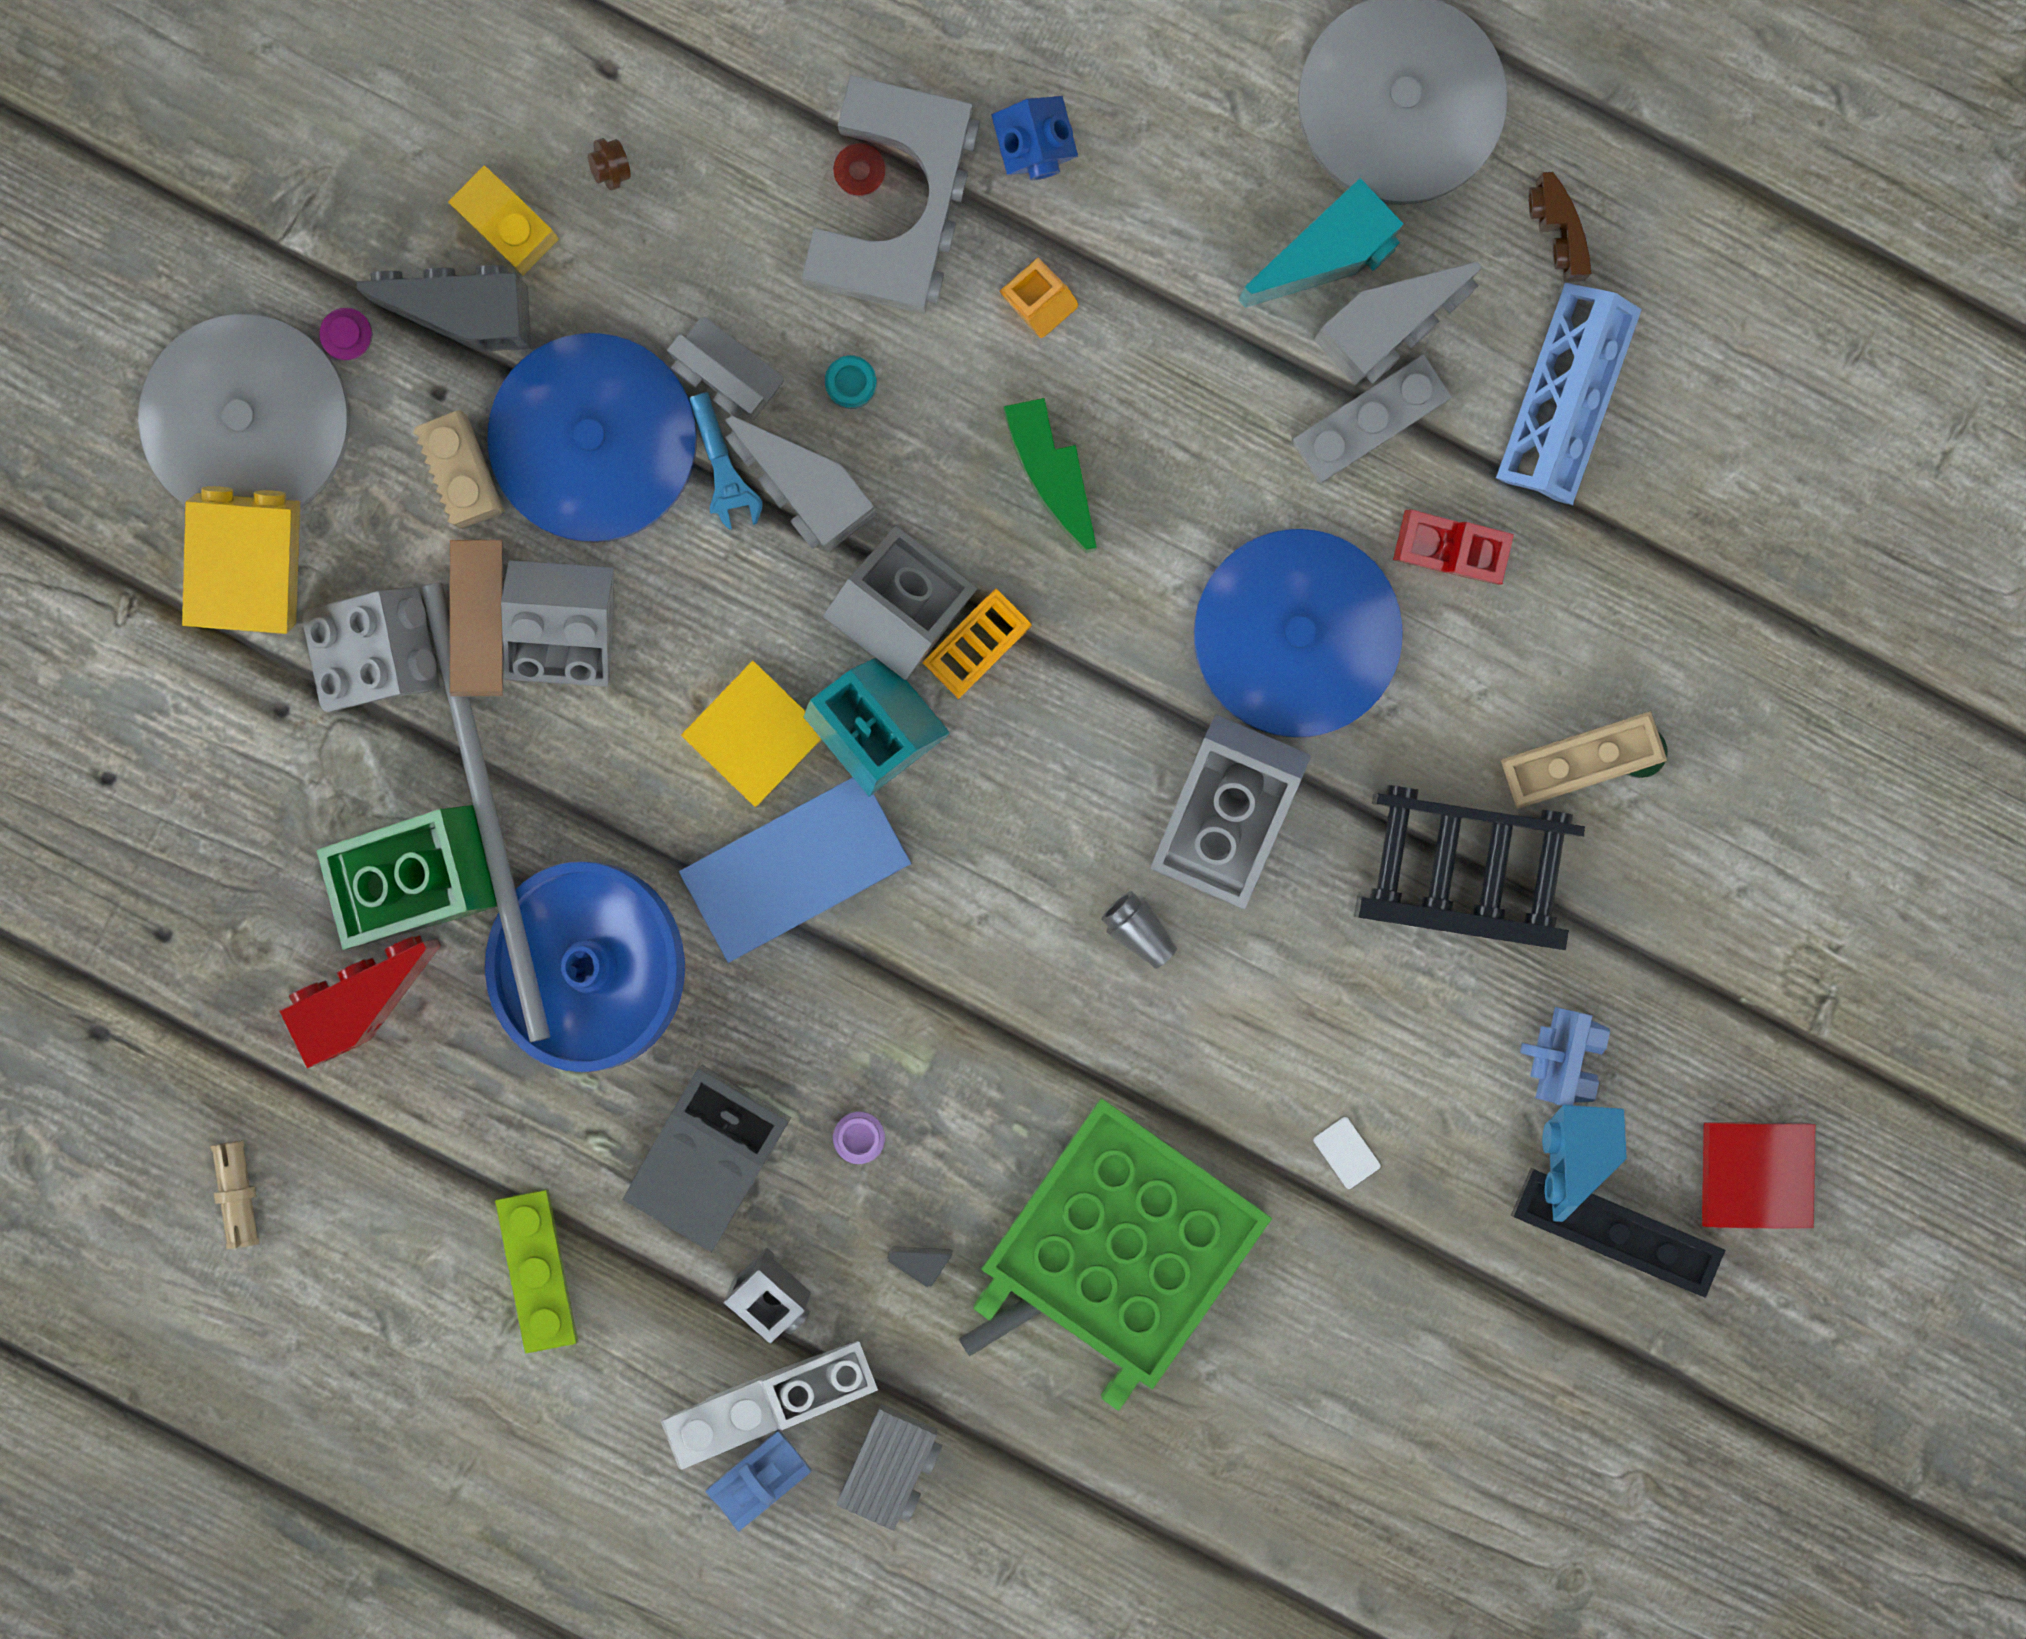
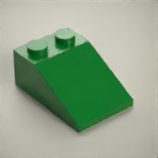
M473 805L438 809L316 850L343 950L457 920L498 907Z

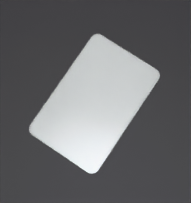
M1347 1117L1341 1118L1313 1139L1347 1189L1353 1188L1381 1167Z

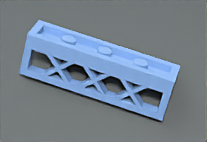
M1565 282L1496 477L1498 480L1536 490L1555 501L1573 505L1638 322L1641 308L1617 293ZM1577 300L1594 302L1588 320L1574 329L1571 317ZM1571 348L1574 354L1571 369L1557 378L1553 369L1557 357ZM1554 397L1557 405L1554 417L1540 427L1536 418L1540 405ZM1536 446L1540 456L1533 476L1517 473L1523 454Z

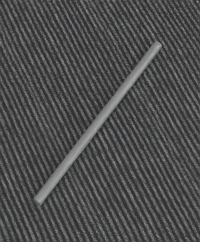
M432 583L422 587L423 597L530 1042H536L551 1036L469 696H450V615L442 583Z

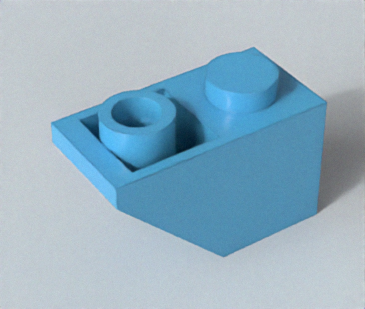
M1563 1105L1545 1123L1542 1145L1544 1152L1550 1153L1551 1169L1545 1180V1199L1547 1203L1552 1204L1553 1221L1563 1222L1627 1159L1624 1109Z

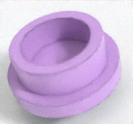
M852 1112L845 1115L837 1123L833 1133V1144L837 1153L844 1160L853 1164H865L874 1160L881 1153L885 1143V1132L882 1124L876 1117L866 1112Z

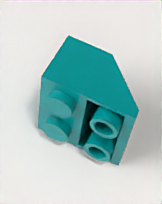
M876 657L850 669L809 701L803 716L869 797L950 734L948 729L910 683Z

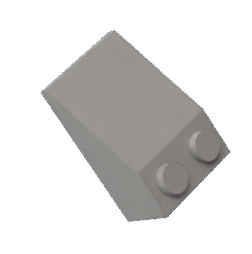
M1215 714L1150 869L1246 909L1311 755Z

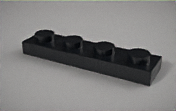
M1530 1168L1511 1213L1512 1217L1706 1298L1725 1254V1249L1593 1193L1563 1222L1553 1221L1552 1204L1547 1203L1545 1199V1180L1547 1174Z

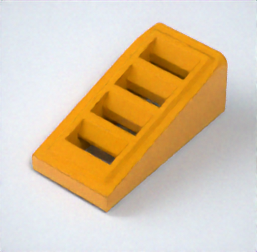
M995 588L922 663L959 700L1032 627V624ZM992 608L1013 628L1007 636L986 616ZM977 623L998 643L992 651L971 631ZM962 638L983 658L977 666L956 646ZM947 652L969 673L963 681L941 660Z

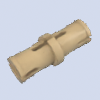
M244 1140L210 1146L213 1152L218 1192L214 1193V1200L216 1204H221L226 1249L260 1244L252 1198L257 1195L255 1186L249 1185Z

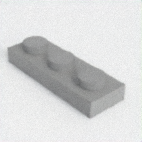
M1423 354L1292 439V443L1318 483L1321 484L1449 401L1452 397Z

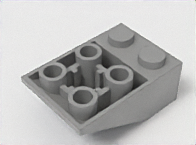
M1473 262L1361 291L1320 329L1314 341L1355 386L1365 377L1373 384L1401 357L1395 350L1403 342L1412 349L1440 322L1434 315L1438 310L1444 307L1450 314L1479 286L1473 278L1481 270L1482 266L1478 262Z
M732 415L725 420L733 431L725 438L747 467L757 462L763 469L765 474L758 480L779 508L783 507L786 503L792 506L798 515L791 522L811 549H814L821 543L829 553L877 515L872 503L841 464Z

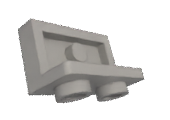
M701 317L686 337L679 334L667 349L670 356L676 360L671 369L695 387L701 380L718 392L713 401L736 418H739L742 412L755 420L784 382L781 374L706 317Z

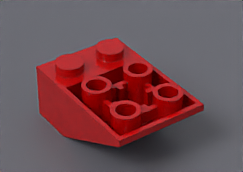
M420 935L411 936L384 949L388 959L376 964L374 958L363 959L336 972L340 982L330 987L325 980L320 983H313L290 994L289 998L293 1005L279 1012L306 1068L325 1063L370 1041L441 945L438 939L423 941Z

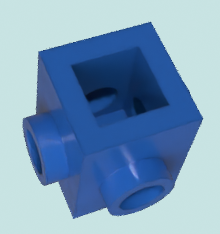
M1063 96L1028 98L991 114L1007 175L1029 173L1031 181L1045 179L1061 172L1059 164L1078 157L1073 130L1069 122Z

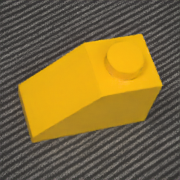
M485 165L448 201L522 276L559 240L554 231Z

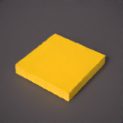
M753 660L681 734L755 808L822 740L804 719L805 710Z

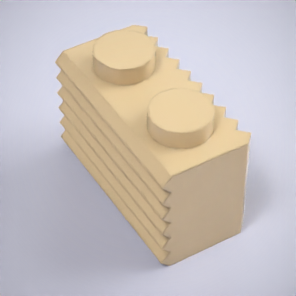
M458 410L415 427L413 434L419 437L417 444L423 447L421 454L427 457L424 463L430 466L428 473L434 476L432 483L438 486L436 493L442 496L440 502L446 505L444 512L450 515L447 522L464 529L505 512L468 415Z

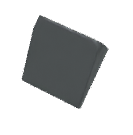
M893 1246L887 1258L889 1259L888 1262L924 1286L931 1287L951 1258L953 1250Z

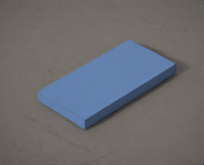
M852 777L680 870L679 874L724 957L730 963L912 863L875 795L873 794L869 797Z

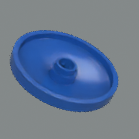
M583 333L550 341L528 354L513 368L502 383L494 399L488 423L487 442L489 458L496 480L510 503L524 517L541 529L558 537L579 542L599 543L619 540L634 535L651 526L670 510L684 491L691 476L697 451V428L689 397L673 371L660 358L643 346L628 339L602 333Z
M1287 529L1265 534L1247 542L1230 554L1212 574L1201 594L1195 614L1193 632L1194 648L1200 672L1210 691L1220 704L1237 719L1257 730L1268 734L1293 738L1317 736L1338 730L1366 713L1380 699L1394 676L1400 658L1403 637L1402 618L1396 595L1390 582L1378 565L1352 543L1329 533L1308 529Z
M569 862L549 867L534 874L515 890L551 1037L536 1042H530L499 912L488 937L485 955L487 991L496 1017L509 1037L523 1051L541 1063L557 1069L574 1072L600 1071L634 1060L646 1052L662 1036L671 1023L682 996L685 978V955L681 935L672 913L659 894L649 884L633 873L614 865L598 862Z

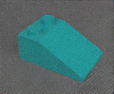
M1359 178L1243 288L1238 301L1247 308L1356 275L1366 265L1372 271H1375L1396 251L1395 248L1401 243L1396 238V235L1404 223Z

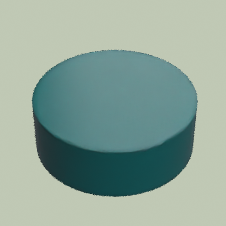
M854 355L840 357L828 367L825 374L824 382L827 394L836 405L842 408H860L870 402L876 392L877 378L875 371L869 362L861 357Z

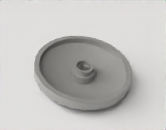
M1366 0L1339 15L1327 26L1313 45L1305 62L1299 84V119L1305 140L1313 156L1328 175L1340 185L1349 189L1361 178L1386 204H1417L1431 201L1454 191L1475 175L1486 162L1499 140L1507 111L1506 78L1500 58L1485 32L1470 17L1454 6L1441 0Z
M233 314L212 318L191 327L175 338L163 350L145 380L140 397L138 424L143 451L150 467L162 485L184 505L194 494L201 493L202 487L221 486L232 488L233 496L254 497V492L259 490L281 491L286 493V500L301 501L300 508H302L327 486L340 466L349 438L350 410L348 397L340 374L327 354L313 340L296 328L273 318L253 314Z

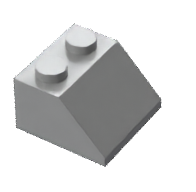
M895 525L848 578L823 617L906 680L934 647L978 588Z

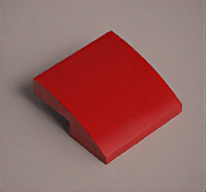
M1704 1122L1702 1226L1760 1229L1814 1228L1816 1124Z

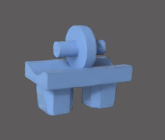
M1555 1007L1551 1028L1541 1026L1537 1046L1527 1043L1521 1044V1054L1534 1056L1530 1077L1539 1079L1535 1098L1561 1106H1573L1574 1102H1594L1599 1086L1598 1075L1581 1071L1585 1051L1603 1054L1607 1049L1610 1029L1592 1021L1593 1015Z
M778 1429L709 1486L705 1492L720 1507L739 1532L811 1473L812 1469Z

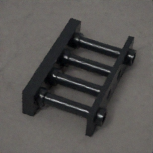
M1393 785L1387 786L1386 795L1373 794L1372 804L1389 807L1377 889L1371 888L1370 898L1357 896L1354 917L1566 951L1569 930L1555 928L1557 917H1552L1564 836L1584 837L1585 826L1572 824L1573 814L1542 810L1541 819L1429 802L1417 800L1418 789ZM1410 810L1441 815L1428 897L1423 896L1421 906L1401 903L1402 893L1397 892ZM1462 819L1492 823L1480 905L1474 904L1473 915L1453 912L1454 901L1449 900ZM1513 827L1544 831L1531 913L1525 914L1524 923L1504 920L1505 909L1500 908Z

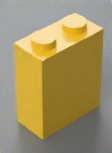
M207 486L202 487L201 493L194 494L185 502L182 626L287 634L296 625L301 501L286 500V493L281 491L259 490L254 492V497L233 496V489L229 487Z

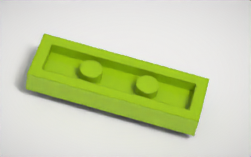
M544 1189L496 1199L495 1204L525 1354L577 1344L578 1337L549 1190Z

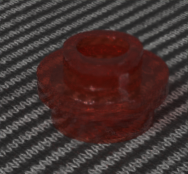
M857 143L845 147L837 155L833 166L834 177L838 186L852 196L861 197L874 193L882 185L885 178L886 169L881 154L867 144ZM863 162L869 166L870 172L866 178L857 180L850 175V168L854 163Z

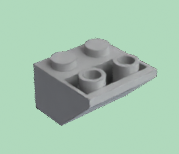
M509 560L501 599L505 680L608 687L615 607L614 568Z

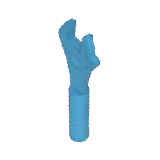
M705 392L688 398L708 458L711 460L714 469L715 491L710 504V514L718 513L722 523L729 530H732L728 510L749 505L753 525L757 524L763 508V501L743 482L733 468L709 393Z

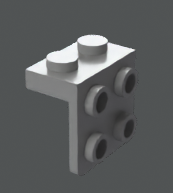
M419 587L376 591L309 609L303 614V626L319 703L324 711H337L389 697L420 694L440 689L436 671L437 664L432 652L426 623V611L422 603Z

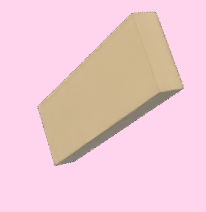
M1652 711L1501 759L1517 809L1667 761Z

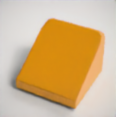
M1039 257L999 291L1039 338L1049 334L1078 307V302L1069 288Z

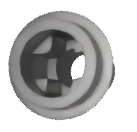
M1130 891L1114 902L1102 916V921L1108 926L1106 933L1144 961L1149 962L1154 969L1165 964L1177 951L1176 945L1171 941L1170 936L1145 897L1138 898Z

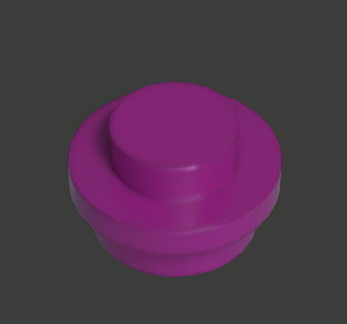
M339 308L330 312L324 318L320 326L319 336L321 344L327 353L339 360L348 361L357 359L366 353L371 345L373 332L369 320L361 312L352 308Z

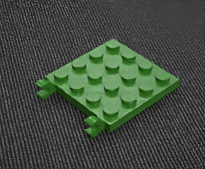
M1100 1098L981 1267V1270L993 1277V1279L980 1294L973 1305V1309L988 1320H991L1009 1293L1013 1291L1121 1367L1100 1395L1103 1401L1119 1411L1139 1381L1153 1390L1270 1223L1272 1217L1106 1100Z

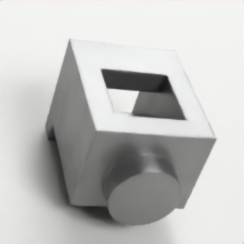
M765 1248L732 1280L724 1303L766 1341L772 1343L783 1331L790 1335L806 1320L810 1313L806 1306L811 1292L773 1259L774 1253L771 1250Z

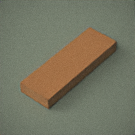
M450 540V696H503L502 540Z

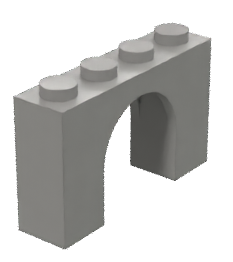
M853 75L849 76L838 123L840 135L897 148L911 156L922 168L929 185L928 202L923 215L909 231L899 237L886 241H868L813 228L802 275L804 286L921 314L926 313L928 301L938 303L944 279L943 272L935 271L940 251L950 252L956 228V222L948 220L952 200L962 202L968 177V171L960 170L964 149L974 151L980 126V120L971 119L973 114L971 103Z

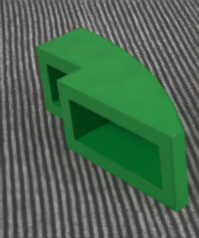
M1045 398L1004 406L1003 412L1013 447L1024 473L1041 503L1061 529L1085 553L1095 552L1097 546L1076 445L1055 449Z

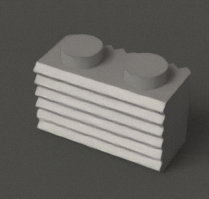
M880 1404L838 1497L837 1506L893 1531L899 1519L909 1522L921 1496L920 1492L913 1490L921 1471L931 1474L942 1449V1445L934 1442L938 1429Z

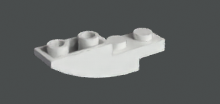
M856 1341L706 1398V1401L662 1418L660 1421L677 1465L682 1470L778 1429H787L878 1391L860 1342Z

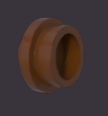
M604 138L597 139L593 144L594 152L588 153L591 173L598 184L604 182L611 191L618 189L622 181L629 180L631 177L630 166L624 148L618 139L609 142Z

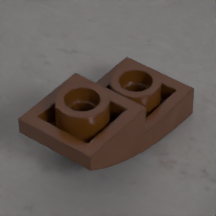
M1543 172L1536 180V187L1529 188L1531 219L1539 218V232L1560 231L1561 238L1553 239V261L1555 269H1563L1564 282L1585 281L1592 272L1586 236L1579 215L1566 189L1554 172Z

